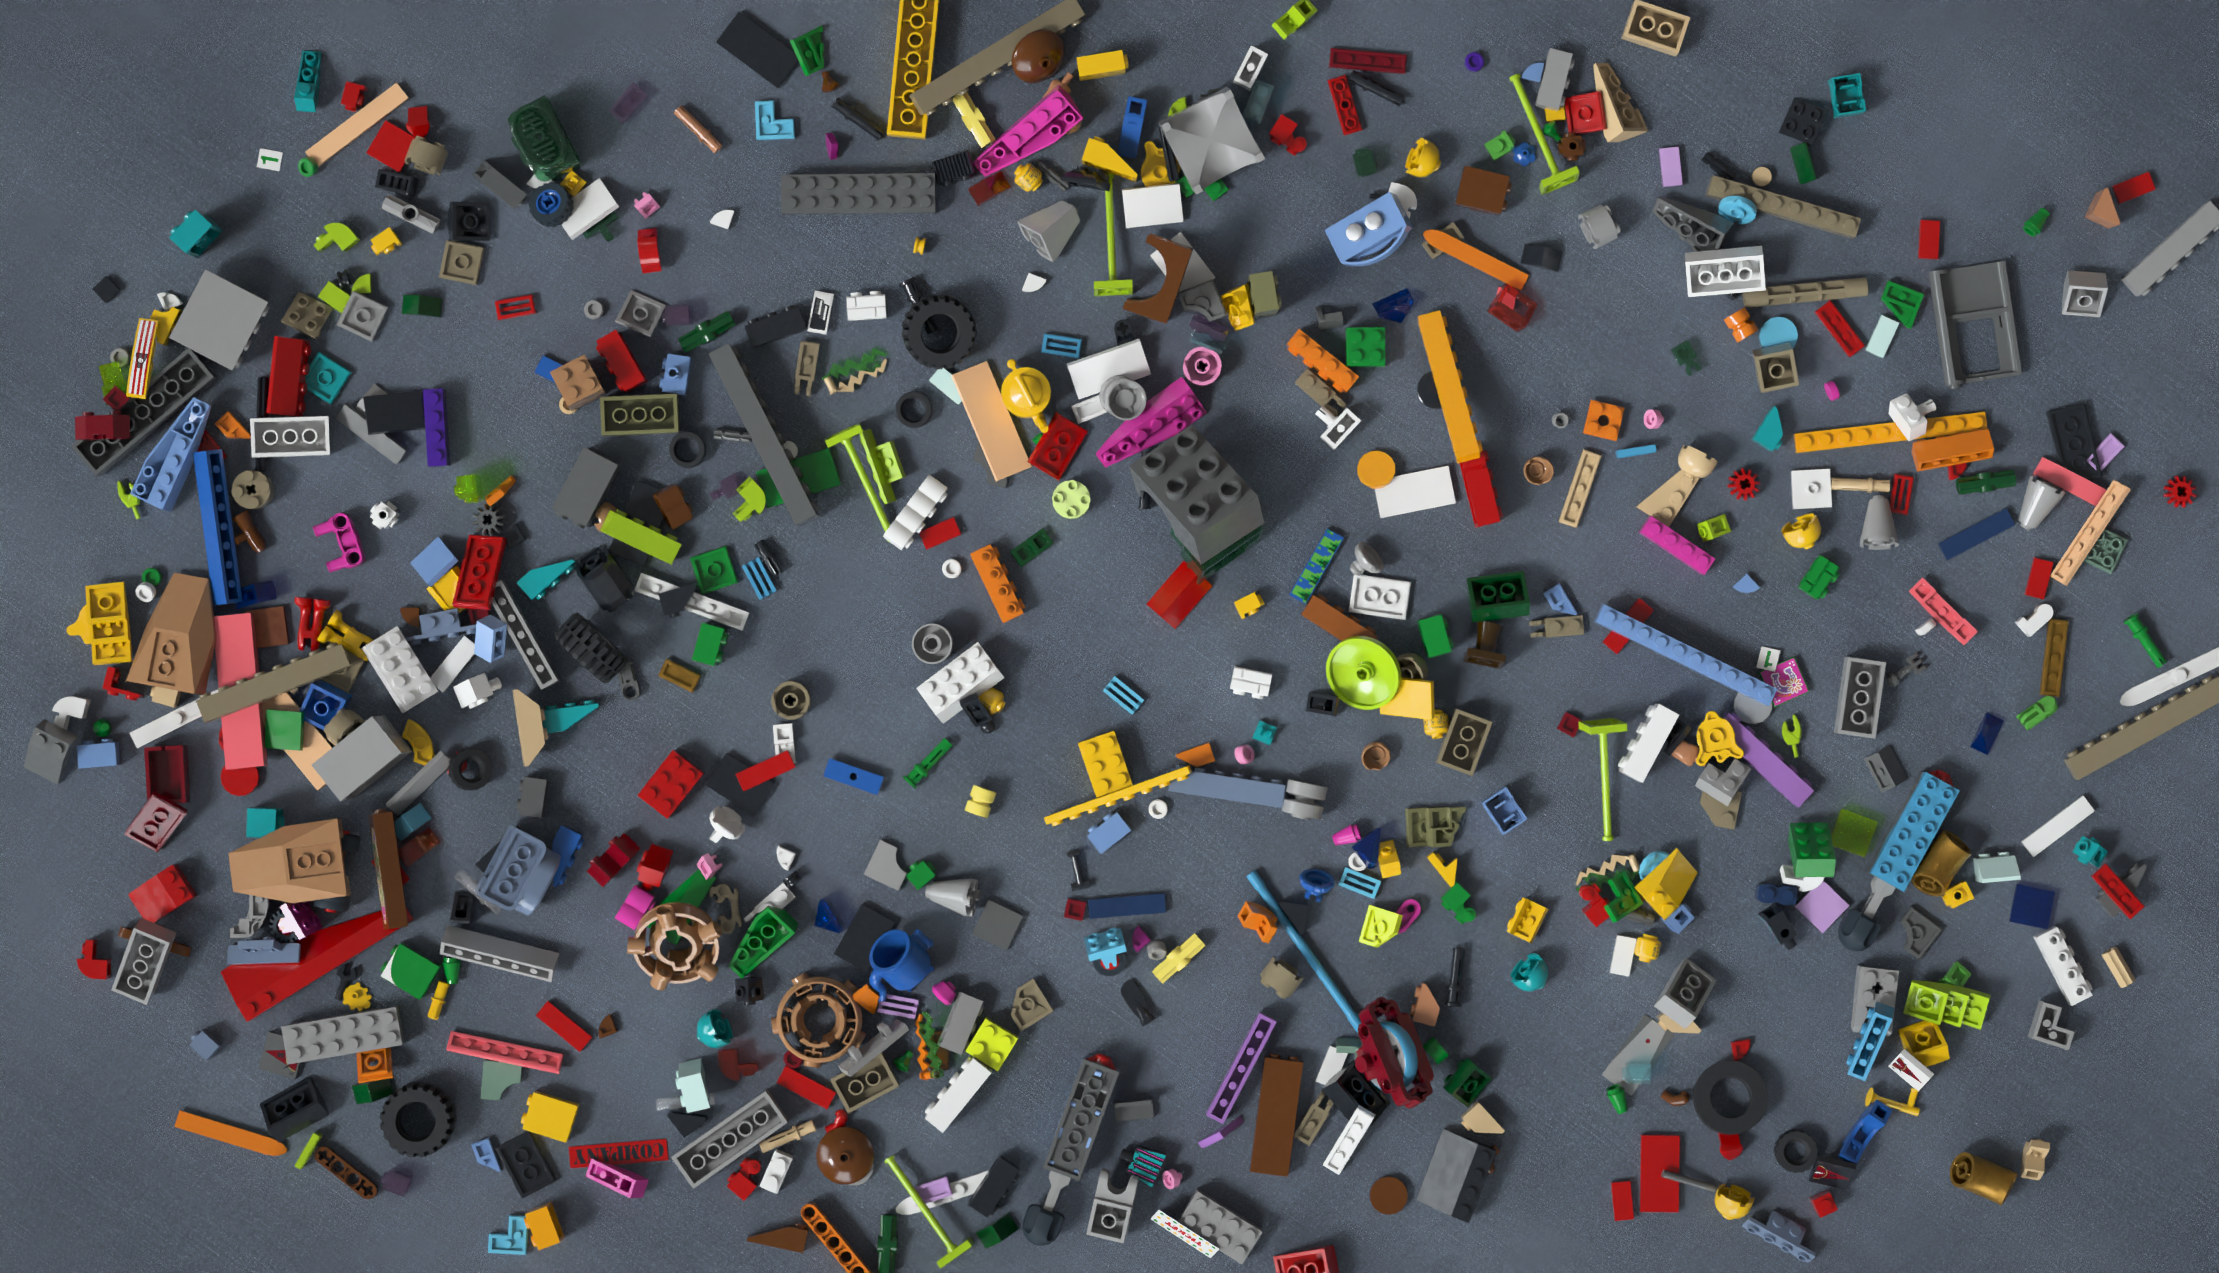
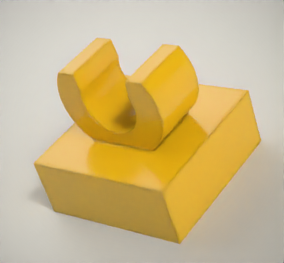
M571 170L560 185L575 197L587 182Z

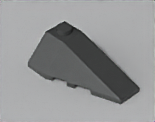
M1662 196L1658 197L1652 211L1668 228H1673L1680 235L1679 238L1682 241L1686 240L1693 247L1692 250L1694 252L1722 249L1734 225L1733 222L1718 214Z

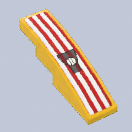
M139 318L128 376L127 397L146 399L154 366L153 358L157 345L158 320Z

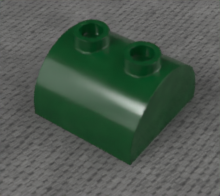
M1466 1058L1458 1062L1457 1070L1453 1075L1450 1074L1445 1078L1443 1088L1468 1108L1492 1078L1470 1059Z

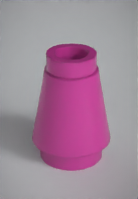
M1351 824L1333 834L1332 838L1337 846L1358 842L1359 839H1362L1358 825Z

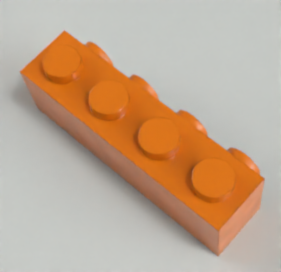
M1300 329L1297 330L1287 343L1289 347L1287 350L1296 357L1297 355L1304 359L1302 362L1311 369L1312 367L1319 371L1317 374L1326 381L1327 379L1334 383L1332 386L1341 393L1342 391L1346 393L1359 377Z
M1976 429L1968 433L1959 432L1952 436H1938L1930 440L1921 439L1913 442L1912 456L1917 472L1993 458L1994 453L1989 429Z
M991 544L971 553L970 556L1002 622L1005 623L1024 614V603L1021 598L1017 599L1014 592L1017 589L1013 581L1009 582L1006 577L1009 572L1005 564L1001 565L998 560L1000 553L997 547L992 548Z

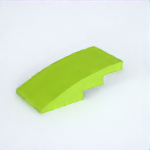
M1912 980L1903 1013L1941 1025V1022H1945L1961 1028V1025L1964 1024L1981 1030L1991 995L1950 984Z

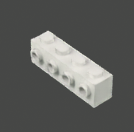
M2052 926L2033 936L2068 1005L2073 1006L2093 996L2091 984L2087 979L2084 980L2082 976L2084 971L2079 962L2076 963L2073 958L2075 956L2073 949L2070 945L2067 946L2064 941L2066 936L2063 930Z

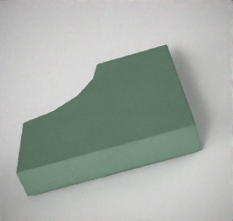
M484 1060L480 1099L501 1100L502 1093L508 1086L521 1083L523 1066Z

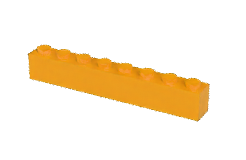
M1440 310L1418 316V325L1457 464L1480 458V451H1483L1480 440H1476L1475 433H1478L1475 422H1471L1470 416L1473 415L1470 404H1466L1465 398L1468 397L1465 386L1461 387L1460 380H1463L1461 370L1456 369L1455 363L1458 360L1456 352L1451 351L1450 345L1453 344L1450 333L1447 334L1445 327H1448L1446 317L1441 315Z

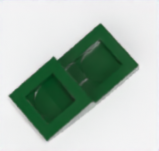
M1042 528L1011 550L1010 553L1019 566L1022 567L1054 543Z

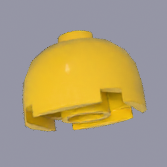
M1420 138L1415 142L1418 144L1416 149L1411 148L1405 168L1408 169L1406 173L1410 175L1427 177L1439 169L1441 164L1439 160L1440 154L1434 143Z
M1813 513L1799 516L1796 518L1798 521L1790 525V522L1782 527L1781 532L1788 544L1796 548L1809 549L1815 545L1814 542L1818 540L1821 534L1820 522Z
M1726 1184L1719 1185L1714 1202L1722 1216L1728 1220L1746 1216L1754 1202V1197L1750 1198L1751 1193L1736 1185L1731 1184V1188L1725 1187Z

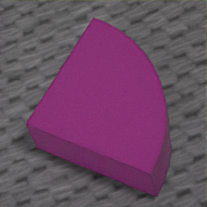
M832 132L826 133V146L830 160L837 159L839 144Z
M1139 925L1134 930L1132 936V944L1136 952L1151 941Z

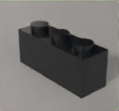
M795 305L784 308V312L779 314L776 311L769 313L765 319L760 321L758 318L747 321L748 325L744 326L753 349L808 330L800 308H795Z
M999 1154L969 1199L968 1206L987 1218L990 1214L994 1215L999 1207L997 1205L1000 1198L1004 1199L1009 1192L1008 1186L1011 1182L1015 1183L1020 1175L1018 1173L1019 1167Z

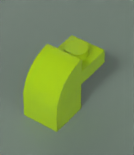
M1299 0L1283 16L1276 20L1272 27L1283 39H1286L1302 27L1318 10L1309 0Z
M330 223L324 226L328 233L326 235L323 233L317 237L314 247L319 252H323L332 243L336 242L342 251L347 252L361 240L346 225Z
M749 476L736 489L746 500L732 513L740 522L749 519L754 509L760 514L766 502L763 490Z

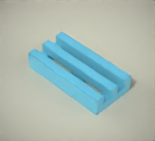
M1115 676L1103 690V692L1132 715L1144 701V699ZM1117 682L1121 687H1123L1137 700H1139L1137 704L1133 700H1131L1127 695H1125L1122 691H1120L1117 687H1115L1113 683ZM1111 687L1115 692H1117L1131 705H1133V709H1130L1121 700H1119L1110 691H1108L1109 688Z
M1345 867L1338 885L1374 899L1381 881ZM1351 873L1374 882L1376 885L1374 887L1346 875ZM1346 879L1371 889L1373 892L1371 894L1344 883V880Z

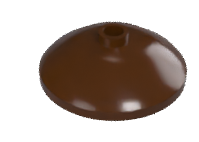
M1047 29L1035 30L1027 34L1014 49L1012 55L1014 73L1027 83H1040L1049 79L1057 72L1064 59L1065 47L1062 39L1055 32Z
M838 1127L823 1136L817 1147L816 1159L820 1171L826 1178L838 1184H852L863 1179L870 1171L874 1161V1150L869 1138L860 1130L852 1127ZM846 1154L848 1159L843 1161L841 1155Z

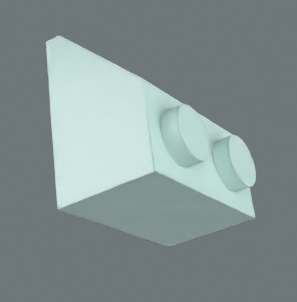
M1998 852V856L1991 857L1990 853L1978 854L1979 858H1973L1975 881L2021 880L2015 855H2009V852Z

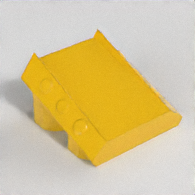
M1249 283L1235 287L1221 295L1229 315V321L1235 331L1255 323Z
M455 566L434 585L429 586L427 590L444 611L458 609L460 614L466 608H457L452 605L460 574L459 567Z

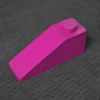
M591 1158L586 1177L628 1198H643L649 1179L634 1172Z

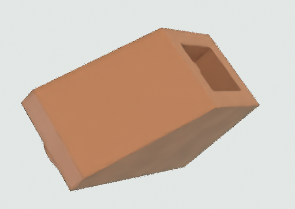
M1421 982V985L1416 987L1414 997H1417L1415 1005L1412 1004L1409 1015L1412 1016V1021L1435 1027L1440 1007L1427 985Z

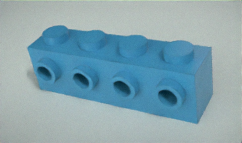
M1876 1001L1874 1007L1869 1008L1866 1016L1869 1019L1867 1023L1863 1022L1860 1029V1034L1862 1035L1860 1039L1856 1038L1853 1045L1855 1051L1853 1054H1849L1846 1064L1849 1065L1847 1075L1866 1081L1893 1020V1007Z

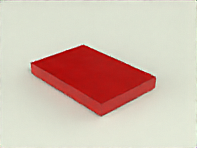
M1056 412L1048 425V432L1042 435L1027 462L1059 481L1088 431Z

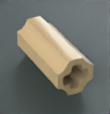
M2112 947L2101 954L2120 988H2124L2136 980L2117 947Z

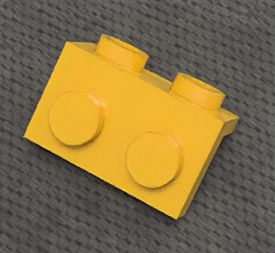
M1523 897L1516 905L1514 917L1508 922L1507 932L1529 943H1533L1548 908Z

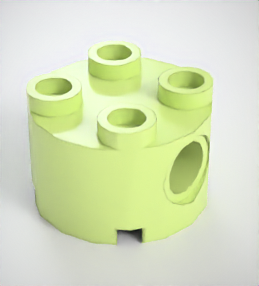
M1074 480L1064 481L1059 484L1052 496L1053 507L1056 512L1068 519H1075L1084 515L1089 509L1091 501L1090 493L1086 486Z

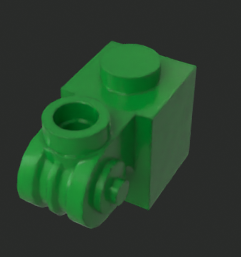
M1457 882L1440 897L1442 900L1440 904L1448 912L1452 909L1457 914L1454 918L1463 925L1466 922H1471L1476 917L1474 909L1471 907L1464 908V902L1471 895Z

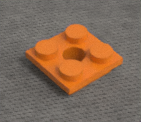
M1590 400L1583 434L1617 441L1624 407ZM1601 415L1607 416L1609 420L1606 426H1601L1598 422V418Z
M391 1047L356 1053L358 1083L393 1078ZM379 1061L377 1065L370 1066L371 1062Z

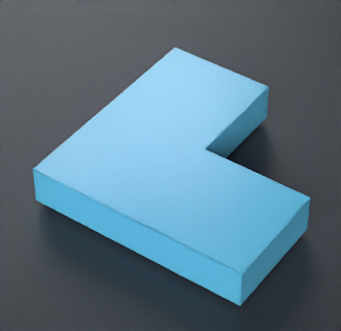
M755 101L756 140L795 139L794 119L775 120L774 101Z
M509 1215L508 1234L489 1233L488 1253L527 1255L528 1229L524 1222L526 1216Z

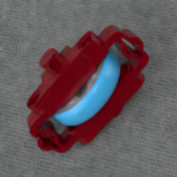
M1379 997L1359 1012L1361 1024L1358 1026V1034L1362 1043L1361 1048L1356 1051L1355 1066L1359 1072H1364L1367 1081H1371L1384 1093H1391L1397 1106H1405L1412 1109L1424 1102L1432 1094L1433 1089L1430 1082L1434 1078V1073L1410 1015L1406 1012L1401 1013L1396 1001ZM1385 1014L1387 1021L1379 1022L1377 1019ZM1411 1083L1414 1084V1087L1412 1089H1410L1409 1091L1406 1090V1088Z

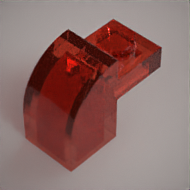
M738 1048L718 1050L719 1068L727 1078L739 1081L741 1079L740 1073H743V1076L755 1075V1072L759 1071V1062L739 1063Z

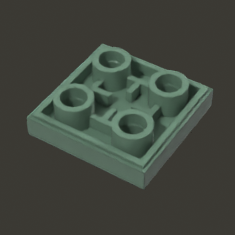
M2104 529L2084 559V562L2108 574H2112L2128 539Z

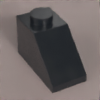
M697 583L659 593L664 616L669 615L670 619L681 616L680 612L685 611L698 588Z

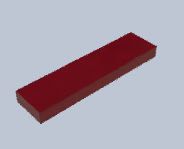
M1330 48L1329 68L1405 74L1407 55Z

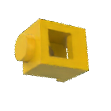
M390 227L371 239L373 243L371 248L376 255L392 252L396 244L398 246L403 245Z
M1254 592L1235 601L1234 605L1241 619L1246 618L1245 613H1248L1250 616L1258 612V607L1264 605L1260 594L1256 595Z
M1962 880L1948 887L1942 899L1946 906L1955 908L1974 899V896L1966 881ZM1956 892H1959L1961 895L1959 899L1954 897Z

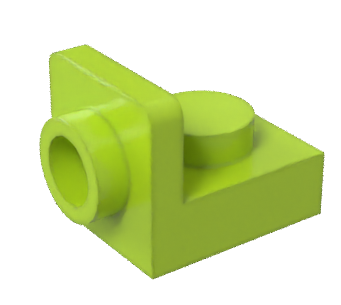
M1725 514L1697 524L1698 533L1703 542L1731 532Z

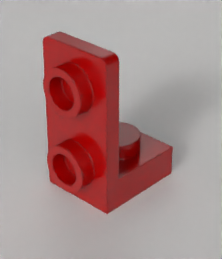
M108 666L102 689L108 690L107 694L118 696L121 693L126 695V699L137 701V698H143L144 694L115 687V684L119 683L121 673H119V668Z

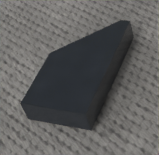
M1677 719L1666 739L1667 747L1664 749V752L1670 756L1692 728L1680 719Z

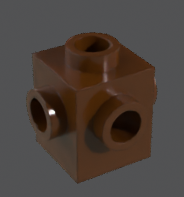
M1576 133L1564 134L1565 138H1561L1560 143L1557 144L1558 153L1562 155V159L1567 158L1568 161L1579 160V157L1583 155V151H1586L1585 140H1582L1581 136H1576ZM1575 143L1576 149H1570L1569 144Z

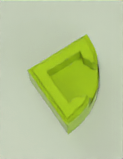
M1186 97L1180 98L1172 104L1168 117L1187 107Z
M371 274L359 277L355 281L352 291L354 290L360 294L372 293Z

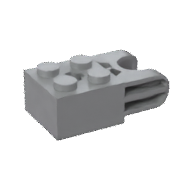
M1857 965L1851 1020L1852 1032H1860L1869 1008L1874 1007L1876 1001L1893 1007L1895 1011L1898 970ZM1876 982H1878L1880 988L1875 992L1872 986H1875ZM1893 1020L1889 1026L1886 1036H1890L1892 1033Z
M1105 1168L1102 1169L1086 1235L1124 1244L1128 1233L1139 1177L1131 1176L1125 1188L1117 1189L1111 1185L1110 1171Z

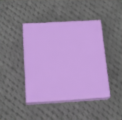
M1822 881L1818 887L1808 891L1794 907L1821 933H1824L1849 905L1827 883Z

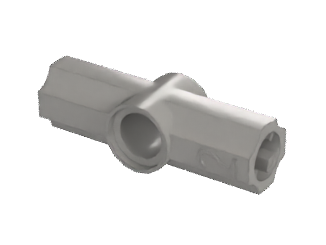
M391 194L387 195L381 208L432 234L437 231L441 219ZM410 209L416 211V215L412 219L407 218V212Z

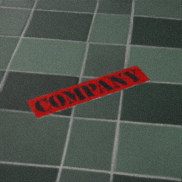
M657 1139L569 1147L570 1168L589 1167L591 1158L611 1165L668 1160L667 1140Z

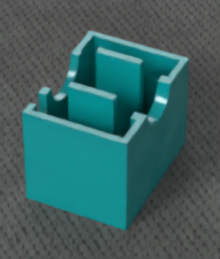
M1860 73L1832 77L1827 81L1832 101L1833 119L1861 115L1866 112ZM1845 80H1846L1845 83L1835 84V82H1840V81H1845Z
M247 808L246 837L261 838L283 827L285 820L283 808Z

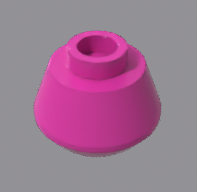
M941 981L933 985L932 992L945 1005H951L956 996L955 990L957 988L950 981L947 983Z

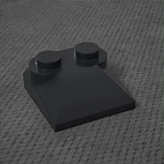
M1077 166V169H1073L1061 176V181L1075 187L1108 192L1110 190L1109 175L1102 169H1095L1092 172L1088 171L1089 168Z
M450 202L448 210V233L450 240L490 241L489 202Z

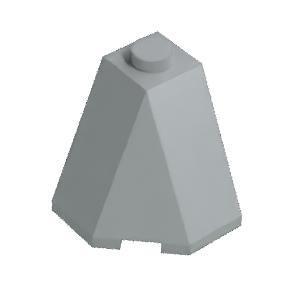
M1062 200L1020 219L1018 225L1027 241L1031 240L1038 248L1036 251L1042 257L1054 262L1079 224L1080 219L1077 214V208L1073 204H1068Z

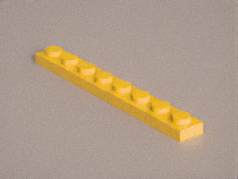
M1190 765L1048 815L1044 817L1046 825L1052 823V826L1064 823V818L1070 817V820L1081 817L1080 813L1088 811V814L1098 811V806L1103 804L1106 807L1117 804L1116 800L1123 798L1124 801L1135 797L1134 793L1140 791L1142 794L1153 791L1152 787L1157 785L1160 788L1171 784L1170 781L1176 778L1178 782L1189 778L1188 774L1192 773Z

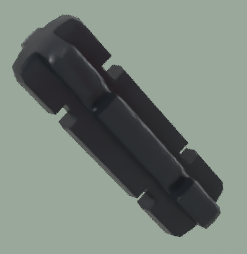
M1707 152L1702 157V162L1706 165L1709 164V167L1720 176L1723 175L1724 179L1732 181L1735 178L1736 173L1731 169L1728 170V167L1717 158L1714 159L1711 153Z

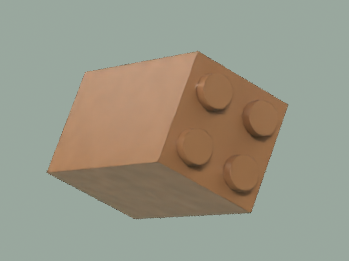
M585 354L550 372L571 411L606 395Z

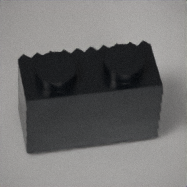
M968 150L932 161L938 184H943V187L953 185L954 180H970L973 178L972 175L975 174Z

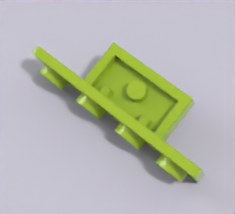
M864 430L859 433L860 441L865 448L867 461L873 471V478L880 490V497L884 504L895 502L896 498L890 483L906 476L894 442L890 441L877 446L872 430Z

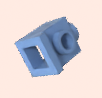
M1683 903L1667 919L1664 920L1662 917L1660 919L1671 931L1679 934L1695 917L1691 914V908Z

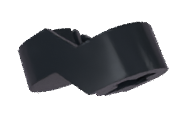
M1124 319L1117 321L1114 326V332L1118 346L1133 341L1134 336L1130 323Z

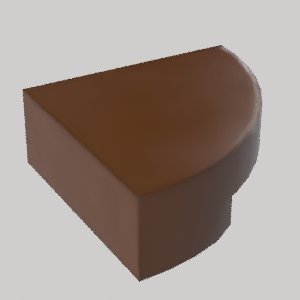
M400 608L401 615L408 624L420 627V608Z
M612 1014L606 1016L599 1026L598 1034L600 1039L618 1032Z

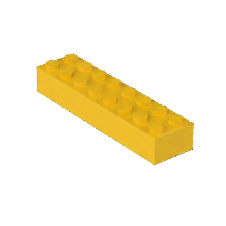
M900 0L887 127L888 136L926 140L928 116L926 113L920 115L909 95L932 82L940 0Z

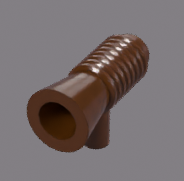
M249 510L242 512L232 519L243 532L234 538L236 545L247 540L253 551H256L257 554L267 548L264 538L259 533L258 528L254 526Z

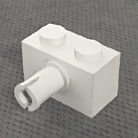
M1906 393L1890 401L1888 414L1907 440L1911 441L1926 433L1927 420L1923 415L1935 411L1936 405L1932 399L1920 405H1915Z
M1323 405L1320 408L1322 412L1318 410L1315 413L1328 425V429L1320 438L1335 450L1361 420L1348 408L1339 417H1335Z
M485 673L453 688L461 708L469 706L472 709L487 702V697L493 695L492 691L501 689L502 685L499 678L496 677L488 681Z

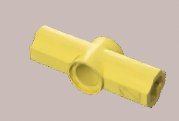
M966 92L961 96L957 94L953 97V102L962 115L963 122L968 130L973 133L979 146L984 148L995 141L994 136L985 123V118L978 107H975L969 94Z
M1194 933L1182 945L1173 949L1166 956V959L1154 968L1152 973L1163 984L1176 971L1184 968L1191 961V958L1206 945Z

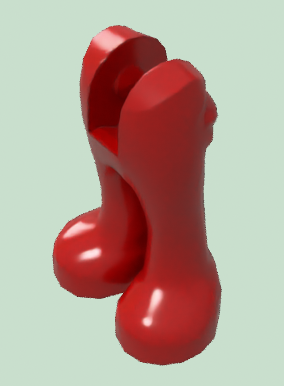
M295 597L294 602L300 607L301 612L297 637L298 650H305L307 638H311V652L318 650L320 641L317 639L322 631L324 612L330 607L331 601L314 599L313 603V598ZM312 604H314L313 625H312V628L310 629V628H309L310 614H311Z

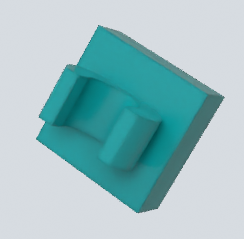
M1259 720L1252 738L1270 745L1277 727Z

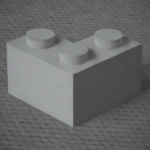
M1734 759L1726 773L1708 763L1695 786L1728 806L1747 778L1751 768Z
M2039 1000L2029 1030V1038L2069 1050L2074 1031L2056 1026L2062 1010L2061 1007Z

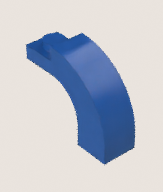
M1875 1100L1862 1113L1842 1143L1843 1147L1838 1157L1846 1162L1857 1165L1867 1144L1875 1133L1886 1124L1893 1110L1879 1100Z

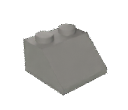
M2067 270L2063 286L2062 314L2100 317L2108 290L2106 273Z

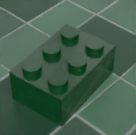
M1524 571L1467 578V596L1472 623L1530 615V600Z

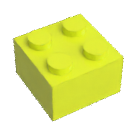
M986 1017L969 1043L966 1052L999 1071L1017 1042L1018 1036Z

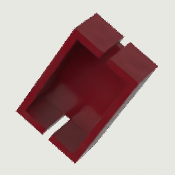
M187 745L144 747L147 800L155 791L175 803L190 802Z

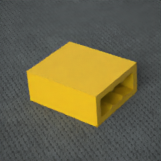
M1122 50L1077 57L1080 81L1125 74V69L1129 66L1127 54L1123 55Z
M539 1091L533 1092V1095L530 1094L526 1104L529 1106L528 1112H524L521 1119L522 1129L565 1143L568 1142L580 1104Z

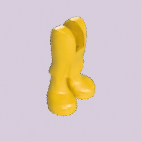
M336 609L327 624L328 626H325L317 640L322 643L329 641L332 643L337 642L338 645L342 644L346 650L356 657L368 661L365 653L359 647L362 643L367 645L374 640L358 632L354 627L347 625L342 620V613ZM330 627L344 633V637L335 633Z

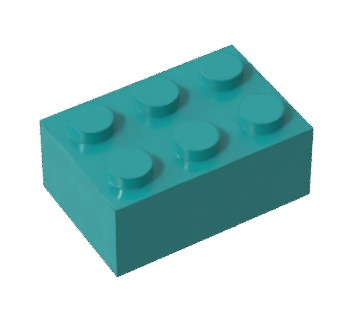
M195 209L194 211H189L184 216L185 221L180 226L176 225L170 233L172 235L169 238L186 254L198 258L223 230L210 217Z

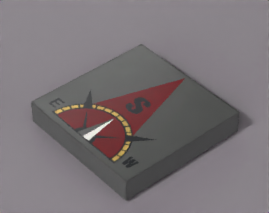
M269 1031L258 1069L296 1079L301 1062L287 1064L283 1035Z

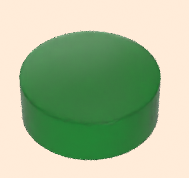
M305 157L299 161L298 169L303 176L310 177L317 173L318 165L312 157Z
M148 568L142 574V581L151 583L156 587L162 581V574L156 568Z

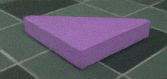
M1241 1116L1235 1118L1199 1141L1198 1144L1201 1148H1205L1223 1139L1244 1122Z

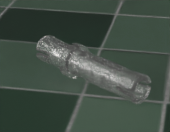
M463 869L457 872L454 879L476 896L482 905L485 904L496 916L502 911L503 908L479 897L474 892L478 883Z
M709 1093L710 1105H715L714 1093ZM673 1095L670 1098H656L657 1111L684 1108L682 1107L680 1097H677V1095Z

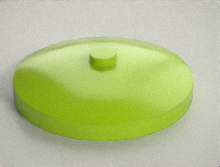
M1367 636L1346 638L1339 642L1328 656L1326 663L1328 683L1339 699L1352 707L1363 710L1380 708L1395 696L1400 687L1401 670L1395 655L1386 645L1374 638Z

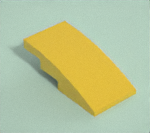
M116 582L85 586L87 623L89 624L90 644L92 645V664L104 665L132 662L125 583Z

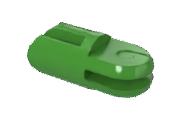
M2045 696L2016 715V718L2029 731L2057 711V700L2052 696Z

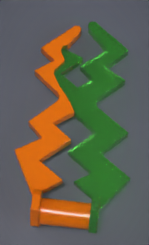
M926 1011L919 1014L915 1025L918 1027L915 1033L921 1038V1043L918 1047L921 1055L917 1060L923 1071L920 1072L919 1076L922 1080L939 1079L944 1076L943 1070L940 1069L942 1060L936 1056L939 1046L931 1040L935 1031L931 1027L934 1019ZM923 1016L927 1020L926 1024L921 1023ZM926 1045L930 1048L929 1052L925 1049ZM926 1057L933 1061L931 1065L925 1061ZM929 1066L934 1068L932 1071L927 1070Z

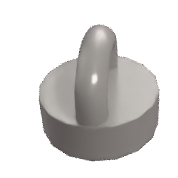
M1161 941L1150 942L1147 945L1148 957L1153 960L1163 959L1167 955L1165 943Z

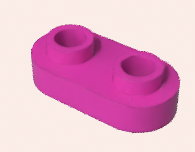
M1405 900L1395 912L1403 915L1402 925L1398 933L1406 931L1420 914L1421 907L1416 900ZM1409 905L1414 906L1413 912L1407 911Z

